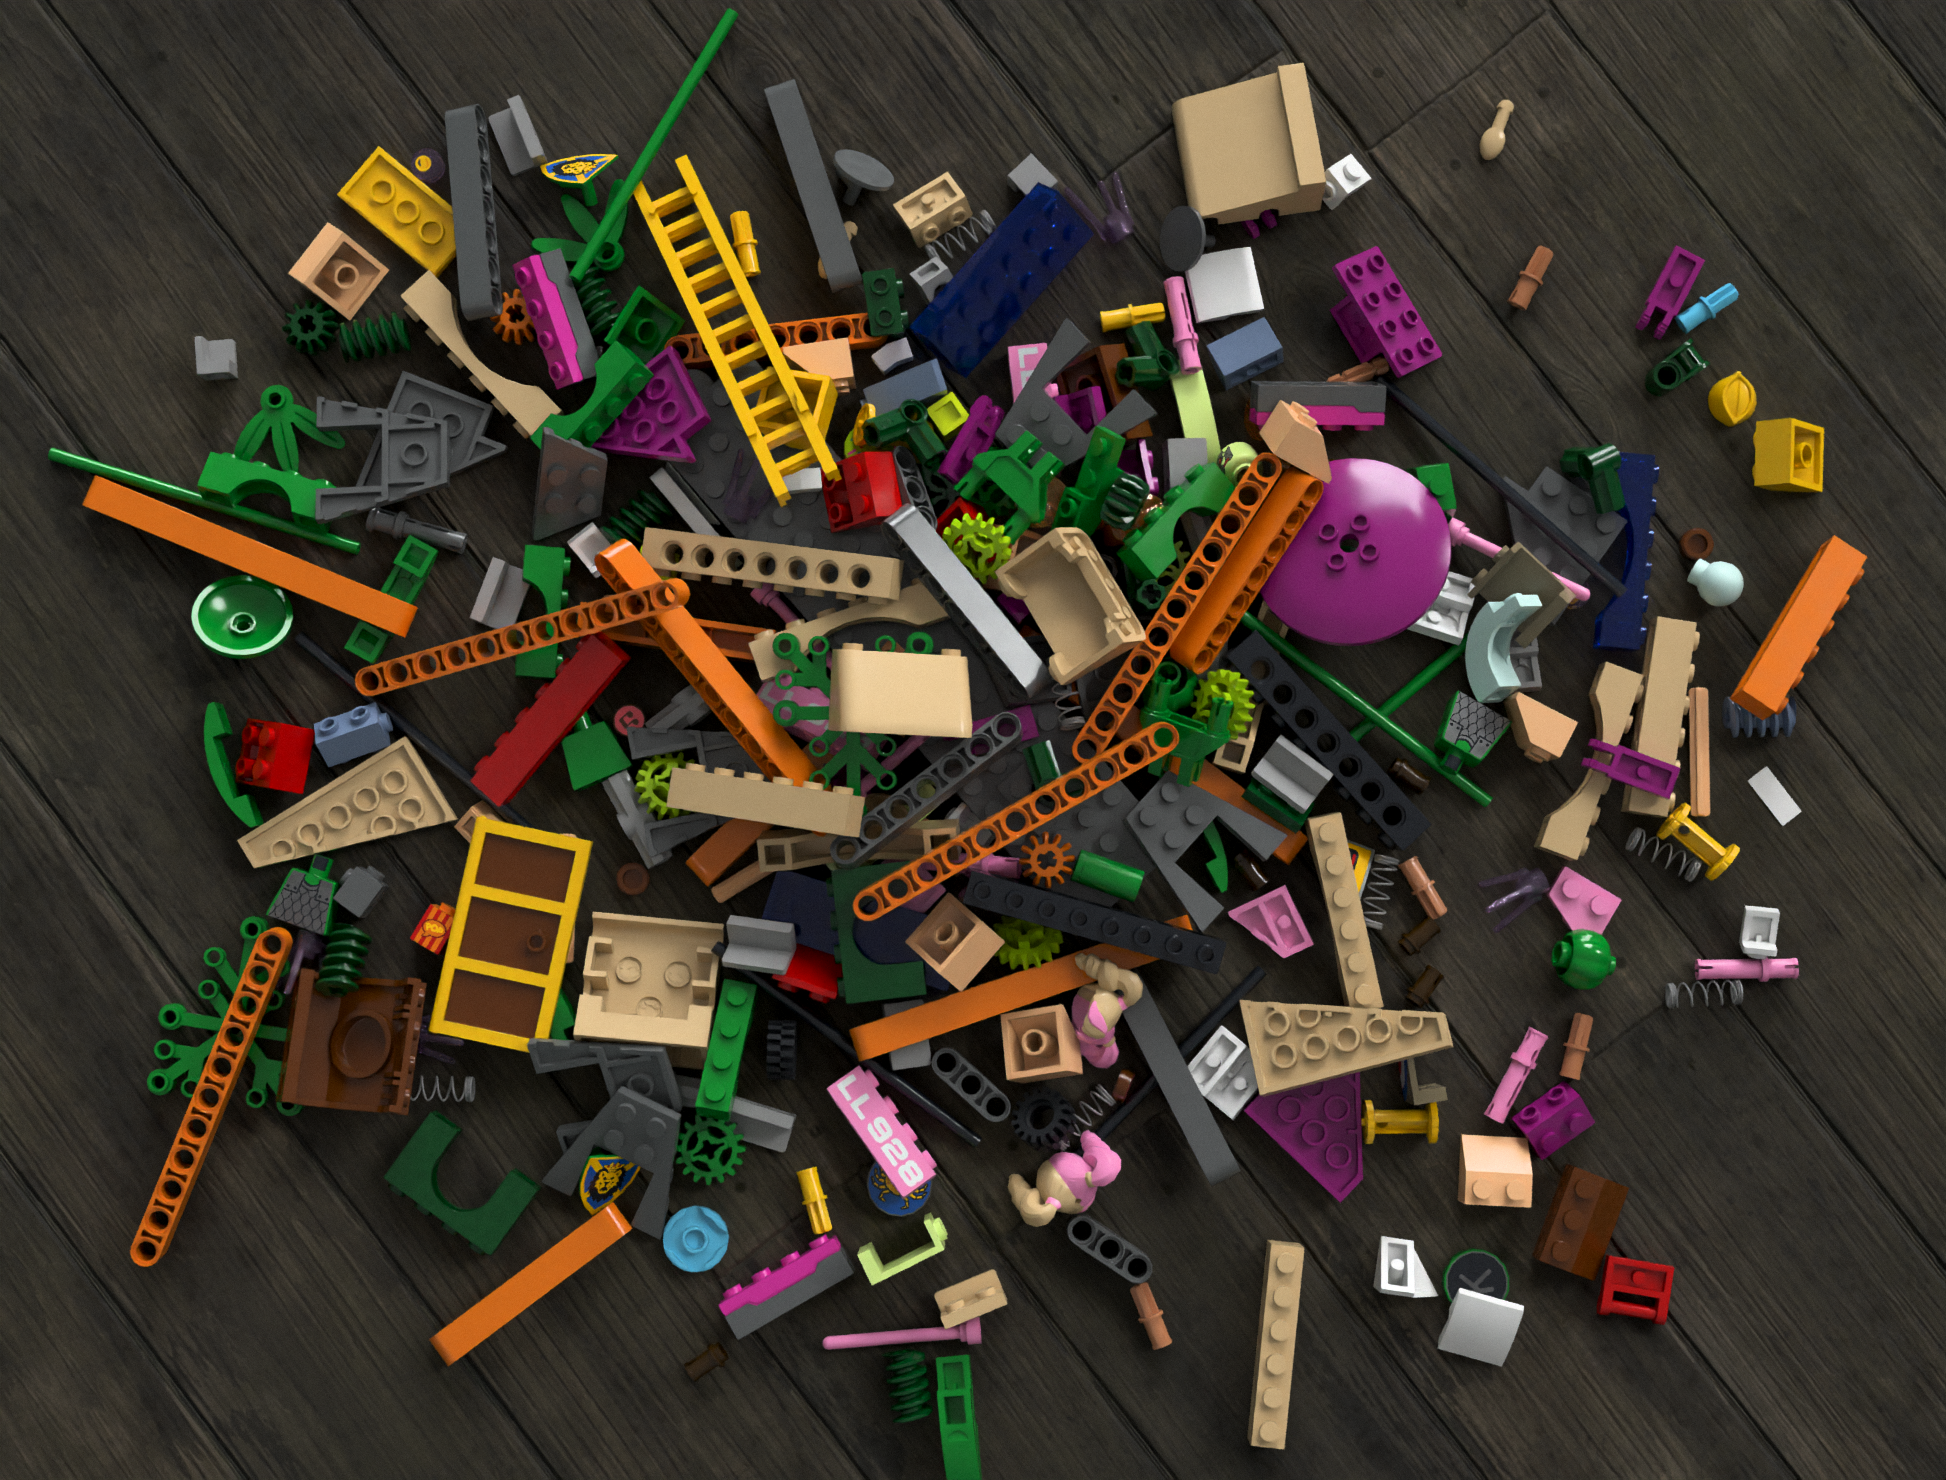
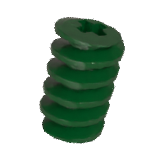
M598 266L589 268L580 283L572 280L594 341L605 338L621 312H611L618 305L616 300L609 302L605 300L612 293L611 290L600 291L599 289L606 282L605 279H594V276L600 271Z
M395 311L391 312L390 322H387L383 315L379 314L377 325L373 324L370 317H366L365 327L361 328L356 319L353 320L352 330H348L344 322L340 323L339 341L346 363H349L350 356L355 362H359L362 359V352L368 359L374 358L375 350L381 357L386 356L388 347L392 353L397 354L400 351V344L406 351L411 350V339L407 323L404 318L400 320Z
M640 489L637 493L641 501L638 502L630 498L628 503L631 511L621 507L618 511L622 520L610 517L609 521L612 529L601 526L600 531L611 544L620 539H627L631 543L635 540L643 544L644 538L641 532H645V527L652 528L651 522L662 526L663 521L660 514L663 513L671 517L673 513L653 492L647 493Z
M334 923L332 925L333 932L328 938L330 944L326 947V956L322 960L323 968L319 971L320 980H318L315 986L320 993L326 996L341 998L345 997L348 993L359 991V985L352 981L362 979V973L355 969H363L365 967V961L359 957H366L368 955V949L362 945L371 944L372 938L350 924Z
M914 1349L884 1353L883 1357L893 1359L892 1363L884 1367L885 1370L895 1372V1376L887 1379L886 1382L887 1384L897 1385V1389L888 1393V1396L899 1399V1402L890 1406L891 1411L901 1413V1416L893 1419L892 1422L905 1423L916 1421L933 1412L932 1406L924 1404L931 1399V1394L928 1391L922 1390L929 1385V1380L920 1377L927 1372V1366L917 1364L925 1359V1353Z

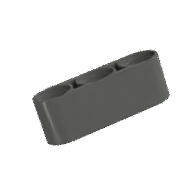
M901 445L897 446L889 452H892L902 506L906 503L915 506L936 531L938 525L937 518L916 459L908 448Z
M942 1047L934 1053L932 1057L934 1072L980 1114L992 1122H1000L1007 1118L1011 1109L1007 1095L964 1056L952 1047ZM943 1053H950L956 1059V1065L950 1071H943L937 1065V1059ZM968 1075H975L981 1082L979 1090L975 1093H968L962 1088V1080ZM993 1097H999L1005 1102V1109L999 1115H992L987 1111L986 1104Z
M1085 1213L1075 1214L1068 1220L1066 1225L1067 1234L1076 1246L1130 1282L1143 1283L1150 1278L1152 1263L1142 1250ZM1079 1221H1085L1091 1226L1090 1233L1084 1238H1078L1072 1233L1073 1226ZM1106 1240H1114L1118 1243V1250L1112 1256H1105L1100 1252V1246ZM1135 1258H1140L1146 1262L1145 1270L1139 1275L1131 1274L1128 1271L1129 1262Z

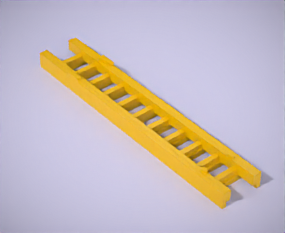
M687 155L675 159V162L687 185L686 187L651 202L641 180L633 194L780 506L783 507L787 505L786 501L791 499V496L782 477L789 474L792 475L819 461L828 481L832 479L839 481L842 478ZM695 202L699 210L698 212L663 227L659 218ZM707 227L711 237L679 252H675L672 243ZM717 253L720 254L723 260L722 263L687 278L684 271L685 268ZM730 278L732 279L736 289L700 305L696 294ZM741 303L744 304L748 314L714 330L711 329L708 318ZM753 328L756 329L760 338L759 341L724 356L719 344ZM768 354L773 367L737 383L732 370ZM777 381H781L786 392L785 394L751 410L749 409L744 398L745 396ZM791 407L794 408L799 419L798 421L762 436L757 423ZM806 434L812 446L811 448L775 464L769 450Z

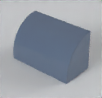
M1265 317L1207 345L1209 357L1225 390L1283 362V347Z

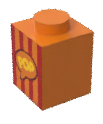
M444 902L440 906L430 904L410 939L437 955H444L448 945L455 908Z

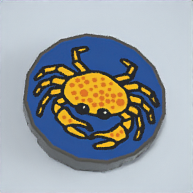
M875 1161L868 1173L867 1189L870 1199L878 1209L888 1215L902 1217L914 1214L925 1205L931 1195L933 1180L931 1179L903 1200Z

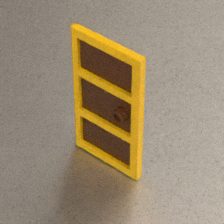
M476 816L428 1031H431L433 1034L440 1033L528 1053L527 1043L530 1038H550L593 841L487 819L485 816Z

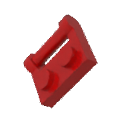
M1606 1255L1601 1291L1597 1301V1314L1608 1316L1610 1313L1649 1319L1652 1320L1653 1324L1664 1325L1667 1319L1674 1267ZM1618 1291L1656 1298V1303L1652 1307L1612 1300L1613 1292Z

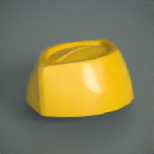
M1740 371L1715 383L1708 396L1711 414L1728 427L1738 425L1749 419L1755 411L1757 404L1754 387Z

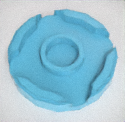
M694 1205L682 1208L670 1218L664 1228L663 1246L665 1254L673 1265L683 1271L702 1272L711 1269L721 1261L728 1248L729 1234L727 1225L717 1212L708 1207Z

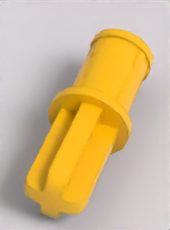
M747 211L734 212L730 215L735 241L732 247L737 251L739 265L745 277L759 275L761 271L755 249L758 242L753 238L749 213Z
M1162 303L1136 307L1128 304V308L1106 312L1101 311L1102 331L1104 333L1106 331L1129 328L1142 321H1150L1151 324L1163 322L1165 320L1164 306Z
M817 1167L796 1172L804 1198L802 1205L806 1204L813 1233L822 1234L832 1230V1225L825 1199L828 1197L823 1194Z

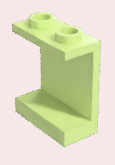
M931 1212L924 1217V1224L933 1241L885 1265L882 1264L872 1242L860 1247L857 1256L871 1285L945 1249L944 1240L948 1239V1233L940 1217L934 1219Z

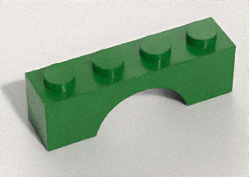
M615 341L594 364L597 376L596 386L588 402L580 410L570 415L559 416L551 413L530 438L541 450L543 427L553 429L555 435L566 440L570 438L581 442L583 446L590 448L645 387L654 374L635 353L618 341Z
M210 452L197 484L201 498L206 501L234 508L241 500L258 493H270L283 498L289 503L296 526L327 534L332 523L330 521L318 524L315 520L316 489L337 488L331 482L324 479L311 480L302 477V475L292 470H285L283 472L272 469L269 465L260 461L250 463L240 460V458L231 453L223 452L218 454Z
M1215 462L1202 466L1198 463L1191 467L1184 475L1186 480L1180 486H1174L1164 495L1166 501L1160 507L1153 508L1144 516L1143 520L1145 523L1139 529L1132 530L1123 538L1122 542L1124 545L1116 554L1140 582L1157 579L1177 558L1173 544V531L1177 520L1185 511L1200 517L1217 514L1222 510L1233 493L1235 486Z
M525 545L522 581L531 585L540 594L545 605V615L560 611L561 608L566 609L568 589H562L563 576L569 577L570 557H564L565 548ZM547 622L546 631L553 637L554 628ZM558 643L517 654L514 678L554 681L556 676L555 670L563 662V654H557Z
M724 979L695 1104L698 1116L730 1122L737 1092L743 1050L749 1029L752 1026L758 999V989L755 984Z

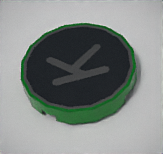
M1469 1248L1458 1252L1445 1267L1442 1287L1446 1298L1451 1304L1459 1288L1505 1300L1509 1292V1275L1505 1265L1496 1255L1484 1249Z

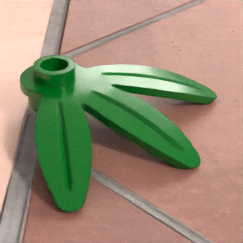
M617 179L612 184L605 214L624 184L622 179ZM568 194L562 195L561 202L569 222L578 235L588 244L599 224L579 201ZM628 203L593 260L595 265L602 271H613L619 268L625 259V252L619 241L622 238L627 223ZM537 238L531 242V247L540 254L561 248L565 262L577 263L587 244L566 239ZM614 254L610 259L605 260L607 255Z
M272 385L262 393L260 402L263 410L257 413L242 431L237 441L234 455L240 458V460L249 462L263 444L272 427L273 446L283 471L292 470L298 473L299 454L292 423L311 438L330 447L342 449L345 446V441L338 431L319 432L316 427L317 414L305 407L294 404L293 395L285 386ZM280 395L281 402L277 405H272V398Z

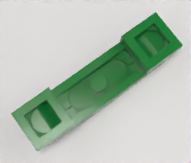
M409 534L393 562L396 565L380 592L413 605L432 569L439 551ZM360 620L344 648L374 664L395 634Z
M217 702L209 703L204 722V744L211 775L221 796L230 809L250 828H258L264 822L255 796L240 795L221 740L233 735L224 706Z
M1212 821L1201 834L1214 859L1203 865L1217 892L1222 893L1227 890L1228 884L1227 862L1222 841Z

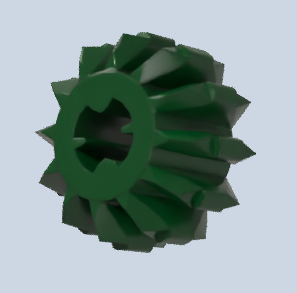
M306 299L304 309L297 303L293 304V309L296 313L294 315L285 313L284 317L291 323L282 326V331L289 334L286 342L289 345H295V350L300 354L307 349L311 356H315L318 346L324 352H328V346L325 342L327 340L334 343L337 342V338L330 333L339 329V324L332 321L336 316L332 310L326 311V305L323 302H319L314 306L310 299ZM308 324L316 325V329L313 332L305 330Z
M1125 472L1120 474L1105 497L1100 512L1101 519L1116 529L1119 528L1123 531L1131 529L1138 516H1140L1150 492L1149 485L1133 474L1130 475Z

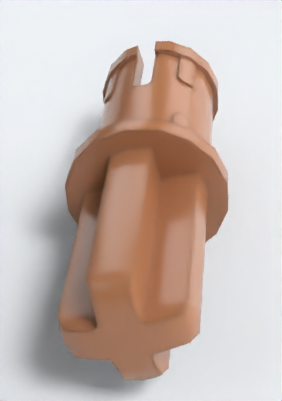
M1543 246L1536 248L1525 271H1520L1519 273L1520 279L1507 300L1510 305L1526 311L1538 286L1543 284L1541 278L1553 257V252Z
M1413 856L1398 865L1413 889L1411 894H1416L1427 915L1435 920L1443 916L1447 912V908L1432 885L1435 881H1430L1418 861V857Z
M1581 1013L1574 1014L1568 1041L1563 1044L1566 1046L1559 1075L1580 1080L1585 1053L1590 1051L1587 1045L1593 1017Z
M1143 1282L1130 1288V1292L1140 1314L1138 1320L1139 1323L1144 1324L1153 1350L1171 1344L1172 1339L1161 1316L1163 1310L1158 1309L1148 1283Z

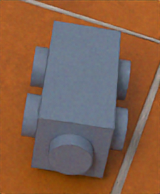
M376 702L356 707L352 711L335 717L325 718L314 724L316 745L328 767L346 763L351 759L391 746L389 732L393 731L392 722L387 712L381 713Z

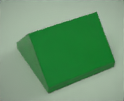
M638 286L607 334L604 342L609 348L615 341H618L635 353L644 364H647L664 350L666 342L678 334L686 320L644 288Z

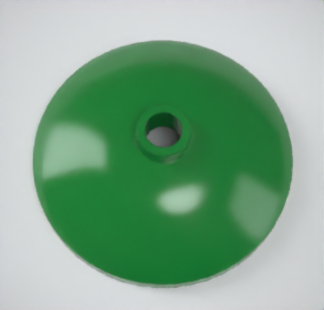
M238 575L220 579L206 587L194 602L191 619L194 633L199 641L209 650L229 658L247 659L267 654L283 643L292 628L293 610L289 598L277 585L255 576Z

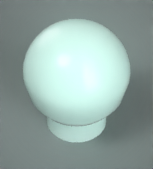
M1699 559L1687 579L1689 583L1697 586L1700 596L1708 604L1719 607L1735 602L1741 595L1744 586L1743 577L1738 568L1733 564L1723 561L1710 564Z

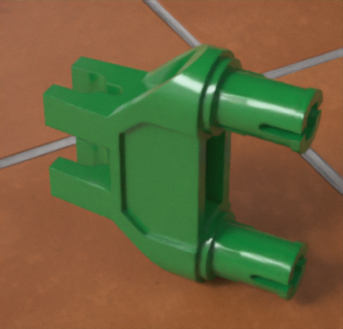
M1028 430L1009 449L977 454L972 459L973 462L971 464L973 467L953 487L957 492H960L959 494L963 498L970 501L971 497L987 480H993L1016 502L1018 510L1003 525L1005 527L1003 535L1004 537L1011 538L1010 543L1012 545L1016 543L1017 539L1032 523L1035 525L1037 523L1040 524L1044 519L1047 507L1048 484L1065 466L1060 459L1048 451L1030 469L1026 463L1043 443Z
M1155 676L1152 678L1148 703H1145L1140 709L1139 717L1142 729L1159 721L1167 722L1178 731L1179 742L1171 752L1151 762L1148 767V773L1160 777L1163 774V770H1170L1173 756L1181 758L1177 783L1190 787L1192 781H1199L1205 756L1230 741L1231 734L1227 727L1234 703L1227 700L1226 704H1224L1225 698L1215 697L1212 699L1208 724L1174 713L1167 708L1173 681L1167 679L1164 683L1165 677ZM1160 728L1155 731L1153 738L1155 744L1163 747L1170 743L1172 734L1168 728Z

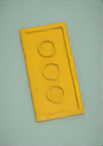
M378 146L337 195L427 271L430 270L438 278L456 257L452 206Z

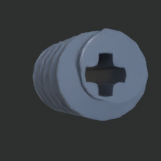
M1794 696L1788 698L1789 701L1780 714H1772L1765 720H1761L1735 703L1730 697H1725L1722 706L1724 728H1730L1733 738L1738 737L1740 728H1743L1746 737H1751L1753 728L1757 729L1759 737H1764L1766 728L1770 729L1772 737L1778 736L1779 728H1783L1785 737H1790L1796 723L1797 714Z

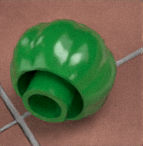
M1165 654L1153 674L1154 677H1165L1164 683L1167 679L1173 681L1167 708L1177 713L1191 706L1194 700V690H1198V678L1194 672L1173 660L1169 654ZM1148 661L1141 668L1142 675L1146 674L1149 670ZM1152 680L1148 681L1143 689L1144 696L1141 697L1143 705L1148 703Z
M1587 929L1571 931L1564 936L1562 941L1556 942L1552 951L1551 962L1556 967L1558 977L1564 984L1575 989L1590 990L1596 988L1607 975L1613 974L1616 967V958L1611 956L1609 943L1601 934Z

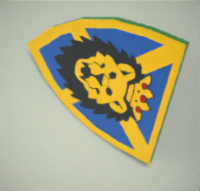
M612 154L574 156L540 165V168L545 178L559 184L561 188L581 189L585 205L594 206L598 203L592 179L619 157Z
M601 1147L594 1148L591 1156L587 1158L579 1180V1195L584 1207L591 1215H594L608 1206L632 1183L641 1167L617 1155H605Z

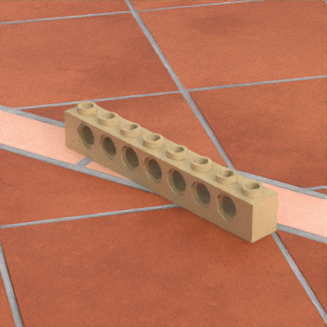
M645 527L642 556L659 576L671 577V571L682 572V579L701 581L702 575L712 576V583L727 585L732 584V579L743 580V587L762 589L763 583L774 584V591L793 593L794 587L805 588L804 595L824 597L825 591L836 592V599L856 601V595L868 596L867 603L887 605L888 599L899 600L904 560L649 527ZM679 547H681L683 550V557L681 561L677 563L675 560V552ZM709 551H712L714 560L707 567L705 556ZM742 554L744 566L738 571L735 562L737 557ZM773 558L776 565L775 570L771 575H768L766 564ZM804 562L807 572L802 579H799L797 568ZM835 566L838 570V577L835 582L830 583L828 572ZM867 570L870 580L865 587H862L859 583V577L863 571Z

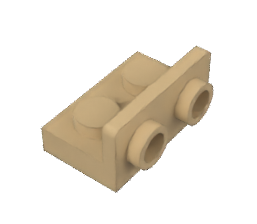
M948 172L893 204L897 215L910 231L918 248L932 242L973 215L965 194Z
M994 1269L944 1288L934 1294L945 1330L1007 1305L1006 1295Z

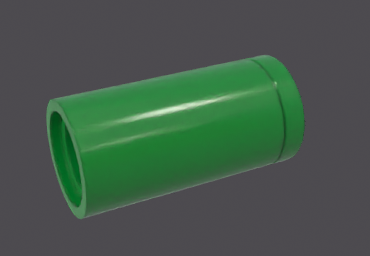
M1081 849L1070 880L1133 903L1141 886L1144 871Z

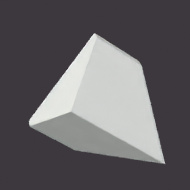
M1381 1236L1373 1287L1380 1293L1412 1298L1438 1296L1414 1249V1241Z

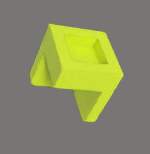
M950 392L927 408V419L932 423L944 443L961 431L969 417V414L953 392Z

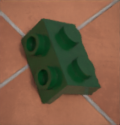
M894 268L864 272L862 278L871 336L890 335L891 342L903 339L904 330H909L907 310H900L899 299L905 298L902 278L896 279Z
M1254 777L1248 782L1241 796L1295 834L1303 826L1314 806L1312 802L1305 813L1302 814Z

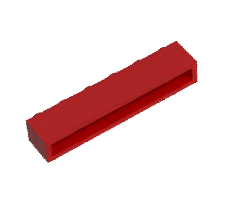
M605 633L587 634L578 642L575 647L578 652L571 660L569 658L565 659L555 670V673L558 675L551 684L545 683L534 696L537 701L531 708H524L514 720L517 725L510 733L508 731L504 732L494 744L497 748L490 757L488 755L484 756L474 767L477 773L470 781L498 807L511 802L562 741L561 739L569 733L631 659Z

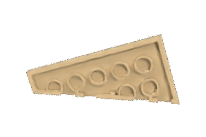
M404 736L391 746L375 754L237 841L253 868H261L456 821L458 818L409 738Z
M1239 1000L1259 1094L1263 1097L1453 1047L1446 1014L1442 1012L1396 1011L1379 1008L1364 1009L1346 1006Z

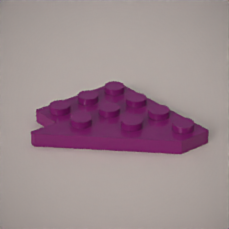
M670 345L645 364L654 376L590 448L604 453L685 463H694L696 461L687 439L712 420L678 350Z
M1360 1072L1265 1097L1260 1096L1258 1093L1243 1109L1340 1203L1363 1179Z

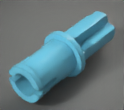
M1727 283L1706 298L1702 296L1698 298L1696 304L1675 317L1679 328L1687 334L1707 319L1713 320L1717 312L1737 300L1739 295L1737 289L1731 283Z

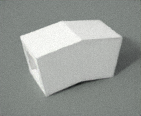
M907 337L886 344L871 356L872 361L883 375H886L898 365L913 361Z
M805 468L792 475L789 474L782 477L789 494L819 492L822 489L820 468Z

